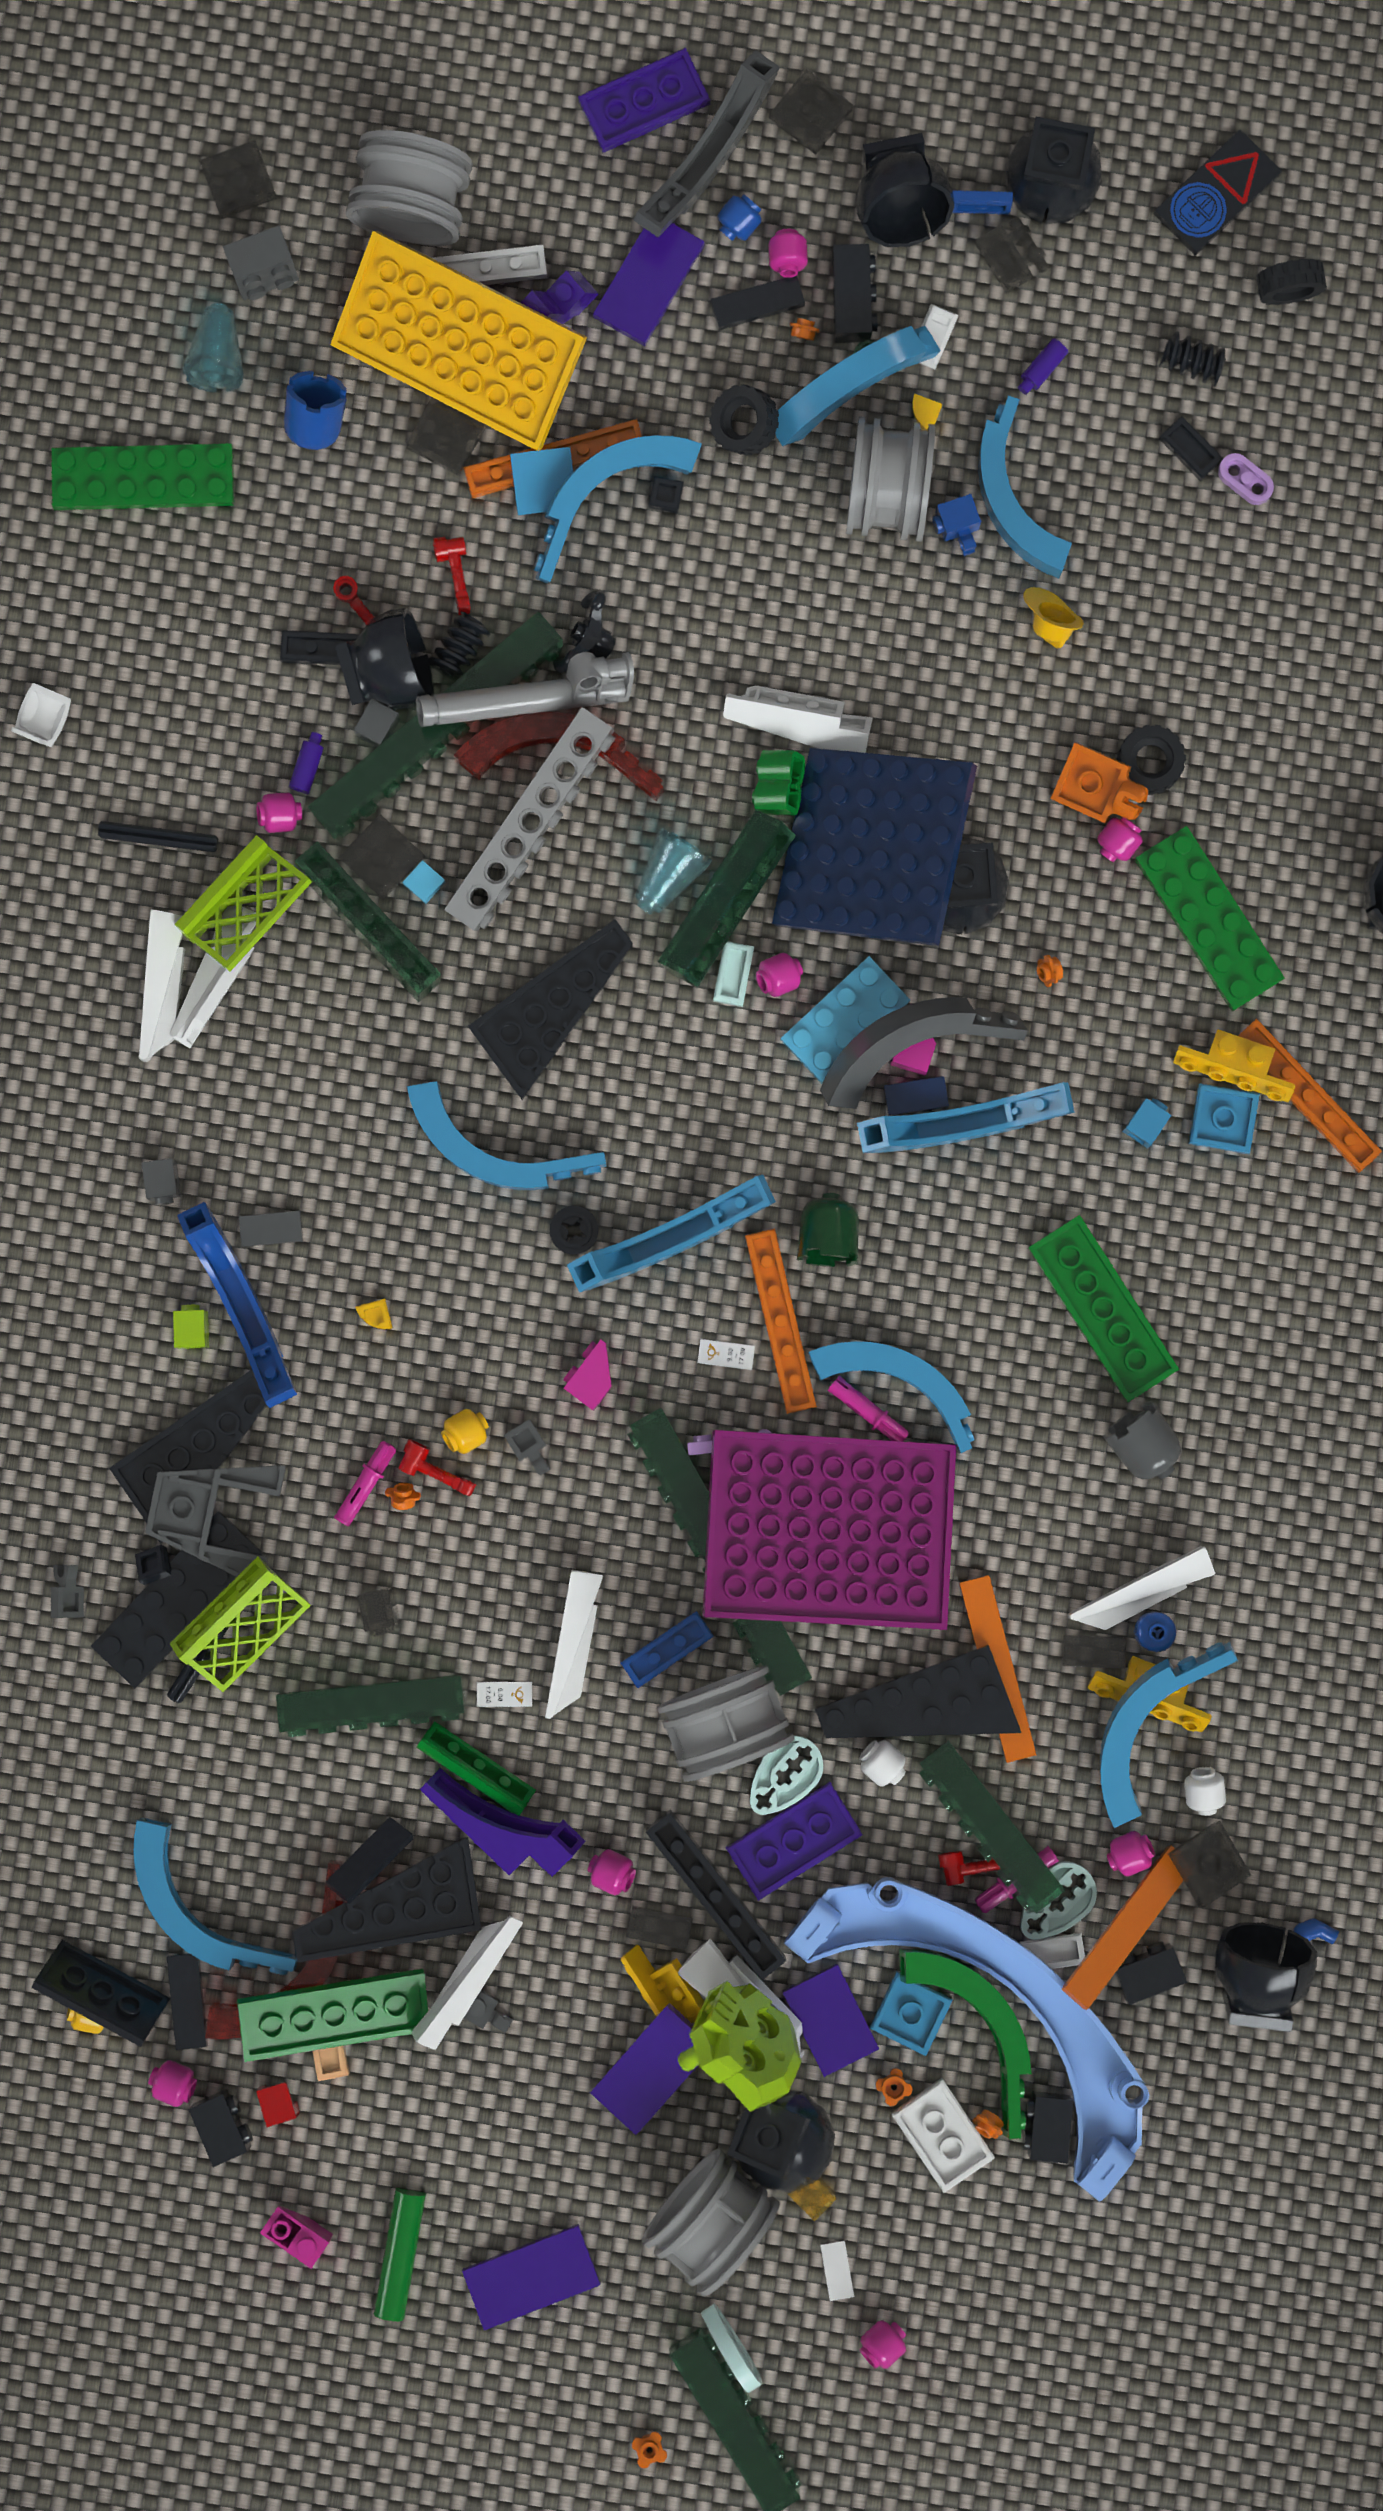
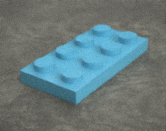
M868 956L784 1034L780 1040L822 1084L833 1062L853 1038L876 1020L906 1006L911 1000Z

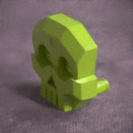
M726 1981L708 1992L689 2034L693 2046L679 2054L678 2063L683 2070L688 2072L700 2065V2068L718 2084L724 2082L749 2111H753L775 2102L789 2093L801 2064L795 2028L789 2016L771 2006L772 2001L752 1984L733 1987Z

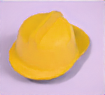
M1030 587L1023 593L1024 601L1034 612V632L1055 648H1061L1074 630L1083 627V619L1075 614L1054 593L1039 587Z

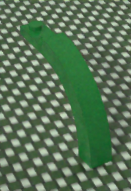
M899 1949L900 1981L906 1984H928L948 1989L971 2004L987 2024L995 2041L999 2056L1001 2111L1004 2123L1002 2127L1003 2135L1008 2139H1022L1021 2130L1025 2129L1026 2119L1025 2113L1021 2110L1020 2098H1024L1025 2094L1024 2081L1020 2079V2075L1032 2074L1027 2042L1013 2010L993 1985L967 1966L936 1953L916 1949Z

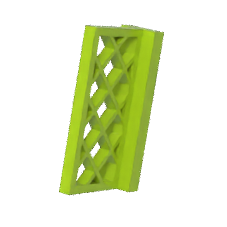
M256 835L174 925L193 944L195 943L231 972L312 881ZM271 859L277 862V872L263 874V868ZM296 877L300 880L292 889L283 890V878ZM277 880V891L263 893L264 881ZM256 883V895L242 897V891L247 885ZM277 899V906L272 911L263 913V901ZM256 902V914L242 916V904ZM236 905V917L222 919V913L228 906ZM256 921V929L251 934L242 935V923ZM236 924V936L222 938V926ZM208 928H215L214 940L202 941L200 939ZM236 944V951L228 960L222 957V946Z
M257 1556L170 1643V1646L182 1662L186 1665L189 1664L219 1690L224 1692L311 1605ZM273 1580L277 1584L276 1594L262 1596V1590ZM295 1599L298 1602L291 1611L281 1612L282 1601ZM276 1602L274 1614L261 1615L262 1603ZM255 1604L254 1616L240 1618V1612L247 1605ZM274 1621V1628L269 1633L259 1634L260 1623ZM254 1624L253 1635L239 1637L240 1625ZM233 1626L232 1638L218 1640V1634L225 1627ZM252 1643V1650L247 1655L237 1656L238 1645ZM232 1646L231 1657L216 1659L217 1647ZM211 1648L210 1660L196 1661L194 1659L203 1649ZM230 1665V1672L222 1680H219L215 1676L216 1667Z

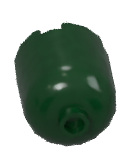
M823 1193L822 1198L808 1202L801 1214L797 1260L800 1261L806 1258V1264L822 1267H835V1261H846L847 1266L856 1265L858 1262L859 1217L855 1206L848 1201L840 1199V1195L836 1193Z

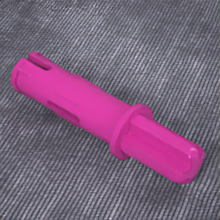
M840 1375L827 1390L873 1426L872 1430L878 1429L891 1441L904 1442L908 1437L909 1432L887 1415L889 1411L886 1410L884 1412L861 1392L847 1383Z
M385 1441L380 1442L369 1462L362 1465L364 1469L334 1515L336 1520L350 1527L379 1478H384L383 1472L396 1453V1448Z
M1046 1846L1039 1853L1024 1862L1023 1866L1016 1868L1002 1879L998 1877L996 1884L976 1897L975 1902L983 1913H987L1008 1897L1011 1900L1015 1892L1058 1863V1858L1051 1848Z

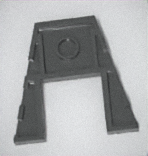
M286 1466L158 1472L145 1533L237 1577L257 1556L265 1563L268 1556L207 1544L219 1485L280 1497Z

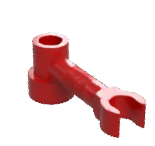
M444 536L433 538L436 562L449 561L458 615H462L461 611L471 614V606L461 562V556L466 555L464 537L446 539Z
M349 576L339 577L333 585L336 598L342 602H348L367 626L374 616L358 597L356 581ZM348 587L352 591L348 595H343L341 590Z
M407 1440L403 1449L405 1454L398 1467L399 1470L415 1476L416 1472L419 1471L440 1480V1482L451 1486V1488L469 1497L472 1495L476 1486L475 1483L446 1472V1470L444 1471L427 1462L426 1458L430 1448L414 1440Z
M962 1851L938 1855L940 1868L944 1869L946 1886L965 1883L964 1876L1023 1866L1021 1854L1019 1853L964 1863Z

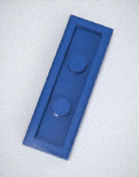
M695 1611L623 1660L621 1665L638 1689L713 1638L714 1635L699 1613Z

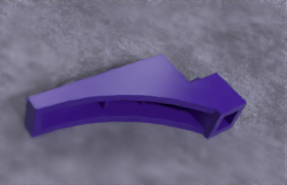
M566 270L546 292L532 290L520 303L564 324L576 315L579 316L599 294L581 272Z
M441 1768L420 1789L431 1802L442 1810L454 1824L469 1836L508 1875L530 1855L541 1868L553 1877L585 1843V1840L564 1820L560 1823L548 1822L521 1815L518 1816L474 1795Z

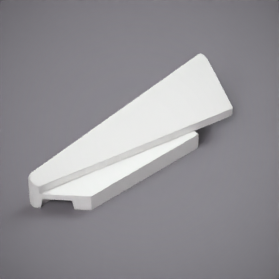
M756 685L747 688L743 696L731 693L726 694L723 716L727 719L818 749L866 753L872 724V717L844 715L845 702Z
M236 905L228 906L222 915V919L236 917ZM242 906V916L256 914V912ZM256 921L242 923V935L250 934L256 926ZM236 924L222 926V938L236 936ZM236 944L222 946V957L228 960L236 951ZM254 947L231 972L205 953L170 1032L172 1038L189 1049L191 1048L253 953Z
M153 909L150 910L139 1059L143 1062L151 1060L154 1054L175 1040L170 1036V1032L179 1012L185 949L179 947L182 933L174 925L182 915Z
M1200 1546L1068 1613L1067 1616L1069 1619L1107 1630L1186 1589V1584L1214 1575L1215 1571L1205 1547Z
M578 1570L571 1571L545 1718L550 1719L581 1697L598 1605L594 1604L603 1575Z
M509 1916L504 1921L481 1927L482 1930L476 1935L432 2005V2008L411 2032L416 2042L436 2050L452 2023L459 2026L523 1922Z
M709 1939L693 1952L678 1970L679 1976L704 1997H707L709 1991L726 1981L733 1987L752 1984L772 2001L771 2006L789 2016L795 2028L800 2057H803L804 2050L800 2048V2036L803 2032L802 2022L738 1955L728 1962L714 1942Z

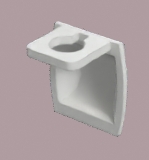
M33 683L21 704L16 726L12 727L11 731L35 742L52 747L67 719L71 699Z

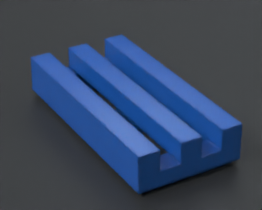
M953 190L955 206L952 213L1010 214L1013 192Z

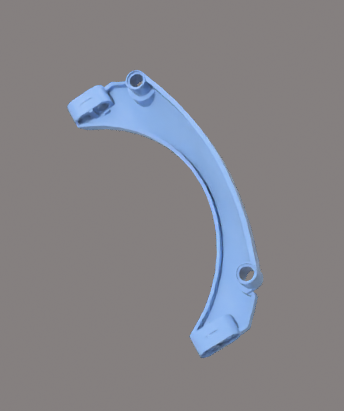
M884 1877L878 1880L873 1887L866 1882L828 1888L814 1902L785 1939L783 1944L807 1963L851 1949L868 1946L898 1945L942 1952L964 1960L989 1973L1011 1989L1027 2004L1045 2027L1063 2061L1072 2089L1076 2113L1077 2142L1073 2170L1074 2182L1100 2202L1110 2193L1135 2159L1134 2153L1142 2145V2107L1149 2100V2092L1146 2085L1121 2047L1090 2008L1084 2010L1062 1991L1061 1988L1066 1982L1039 1957L1006 1933L947 1900L897 1881L892 1877ZM886 1885H892L897 1889L895 1898L889 1901L883 1900L880 1897V1891ZM1133 2085L1139 2086L1141 2091L1136 2099L1131 2100L1125 2097L1127 2088Z

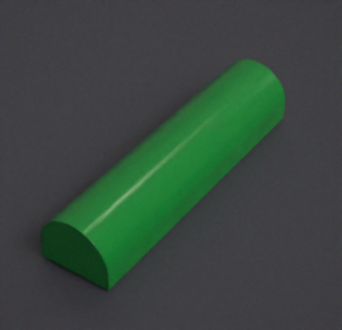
M435 1721L416 1747L518 1816H520L536 1792V1789Z
M401 2188L395 2189L374 2309V2316L387 2321H403L405 2319L426 2193Z

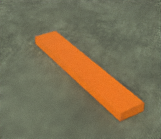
M635 419L543 445L542 450L570 447L573 470H575L579 465L600 451L622 441L642 437L638 421ZM531 448V449L523 450V451L516 452V453L530 452V451H536V450H534V449ZM510 454L464 467L472 499L514 487Z
M1257 1018L1238 1035L1239 1037L1275 1048L1267 1075L1296 1085L1290 1101L1358 1173L1383 1152Z
M775 1229L745 1235L786 1413L817 1407Z
M986 1575L959 1582L976 1649L989 1645L1021 1733L999 1734L1005 1761L1009 1763L1036 1756L990 1576Z
M1172 1845L1164 1850L1061 1988L1084 2010L1089 2009L1193 1869L1194 1865Z

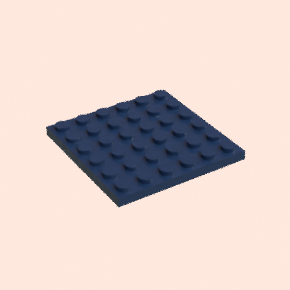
M810 748L801 786L800 807L794 818L772 924L777 927L939 946L977 765L973 762Z

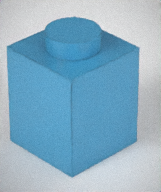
M1146 1098L1142 1101L1122 1132L1144 1147L1149 1148L1172 1115L1166 1112L1168 1107L1159 1100L1152 1098L1150 1101Z

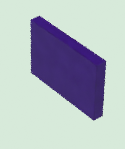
M838 1963L782 1991L792 2013L802 2022V2033L824 2077L879 2050V2046Z

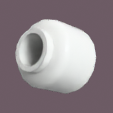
M886 1740L880 1742L872 1741L859 1757L862 1761L861 1771L879 1786L888 1785L890 1782L895 1785L906 1773L903 1769L906 1761L905 1756Z
M1199 1767L1193 1769L1191 1774L1185 1778L1186 1804L1192 1810L1198 1811L1200 1815L1209 1816L1215 1814L1217 1809L1225 1805L1224 1777L1216 1772L1214 1768Z

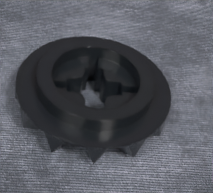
M568 1206L559 1210L550 1223L552 1242L560 1251L571 1255L588 1251L595 1244L599 1232L594 1215L580 1206ZM582 1219L579 1229L586 1237L583 1238L582 1236L575 1235L567 1242L569 1231L562 1224L565 1223L573 1226Z

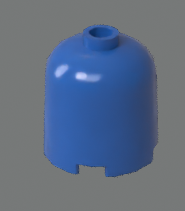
M313 371L300 372L289 379V385L286 388L284 428L285 433L294 444L309 450H320L335 443L341 431L347 401V389L340 380L329 374L327 379L314 376Z

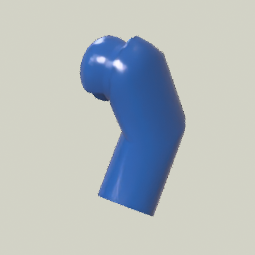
M1308 1919L1297 1924L1293 1929L1295 1933L1309 1941L1319 1937L1330 1944L1336 1941L1339 1934L1338 1930L1317 1919Z

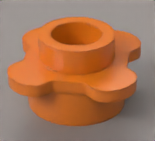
M797 318V323L790 322L792 327L791 336L814 341L815 334L819 333V329L814 328V321Z
M1048 954L1044 955V959H1038L1037 961L1038 977L1047 988L1051 987L1052 983H1058L1063 978L1061 962L1057 957H1051Z
M398 1483L394 1488H387L385 1490V1495L391 1498V1506L397 1510L411 1509L415 1506L416 1501L421 1498V1493L416 1492L413 1484Z
M898 2068L892 2069L890 2074L884 2079L879 2078L875 2084L876 2089L885 2096V2102L889 2106L897 2105L898 2101L902 2100L905 2096H910L913 2090L912 2085L906 2083L903 2079V2073ZM893 2084L897 2086L896 2090L891 2089Z
M983 2110L981 2114H977L976 2118L974 2117L972 2120L976 2125V2130L988 2139H998L999 2135L1003 2134L1001 2130L1004 2126L1003 2121L991 2111Z
M653 2431L641 2438L636 2437L632 2441V2448L637 2452V2463L641 2468H648L651 2463L657 2461L663 2463L666 2460L667 2452L662 2448L660 2433ZM648 2447H651V2448H652V2452H651V2453H648V2452H647L646 2449H647Z

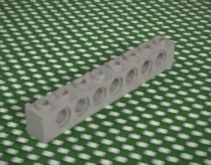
M582 707L445 907L444 910L474 931L478 932L480 927L486 929L495 915L491 911L497 902L503 904L512 889L508 886L514 877L520 879L528 868L529 864L525 861L532 852L537 854L545 843L544 833L549 826L554 829L563 816L560 810L566 801L572 803L581 788L577 785L583 776L589 778L598 763L594 760L600 751L605 753L615 740L612 734L615 730L585 708ZM589 738L591 740L592 747L588 753L580 754L576 751V743L579 739ZM564 763H571L574 766V774L569 779H561L559 776V768ZM553 788L557 792V799L553 804L546 805L542 802L541 795L544 790ZM531 813L537 814L540 819L539 826L534 830H527L524 825L526 816ZM515 838L520 839L523 845L522 851L518 855H510L507 850L509 841ZM502 864L505 868V875L501 880L494 881L490 876V870L493 865ZM478 889H484L488 894V900L482 906H477L473 901V894Z

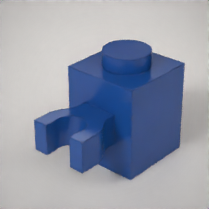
M972 494L937 505L935 516L932 517L936 533H942L945 542L958 538L963 556L975 553L974 548L977 546L971 533L979 530L981 520Z

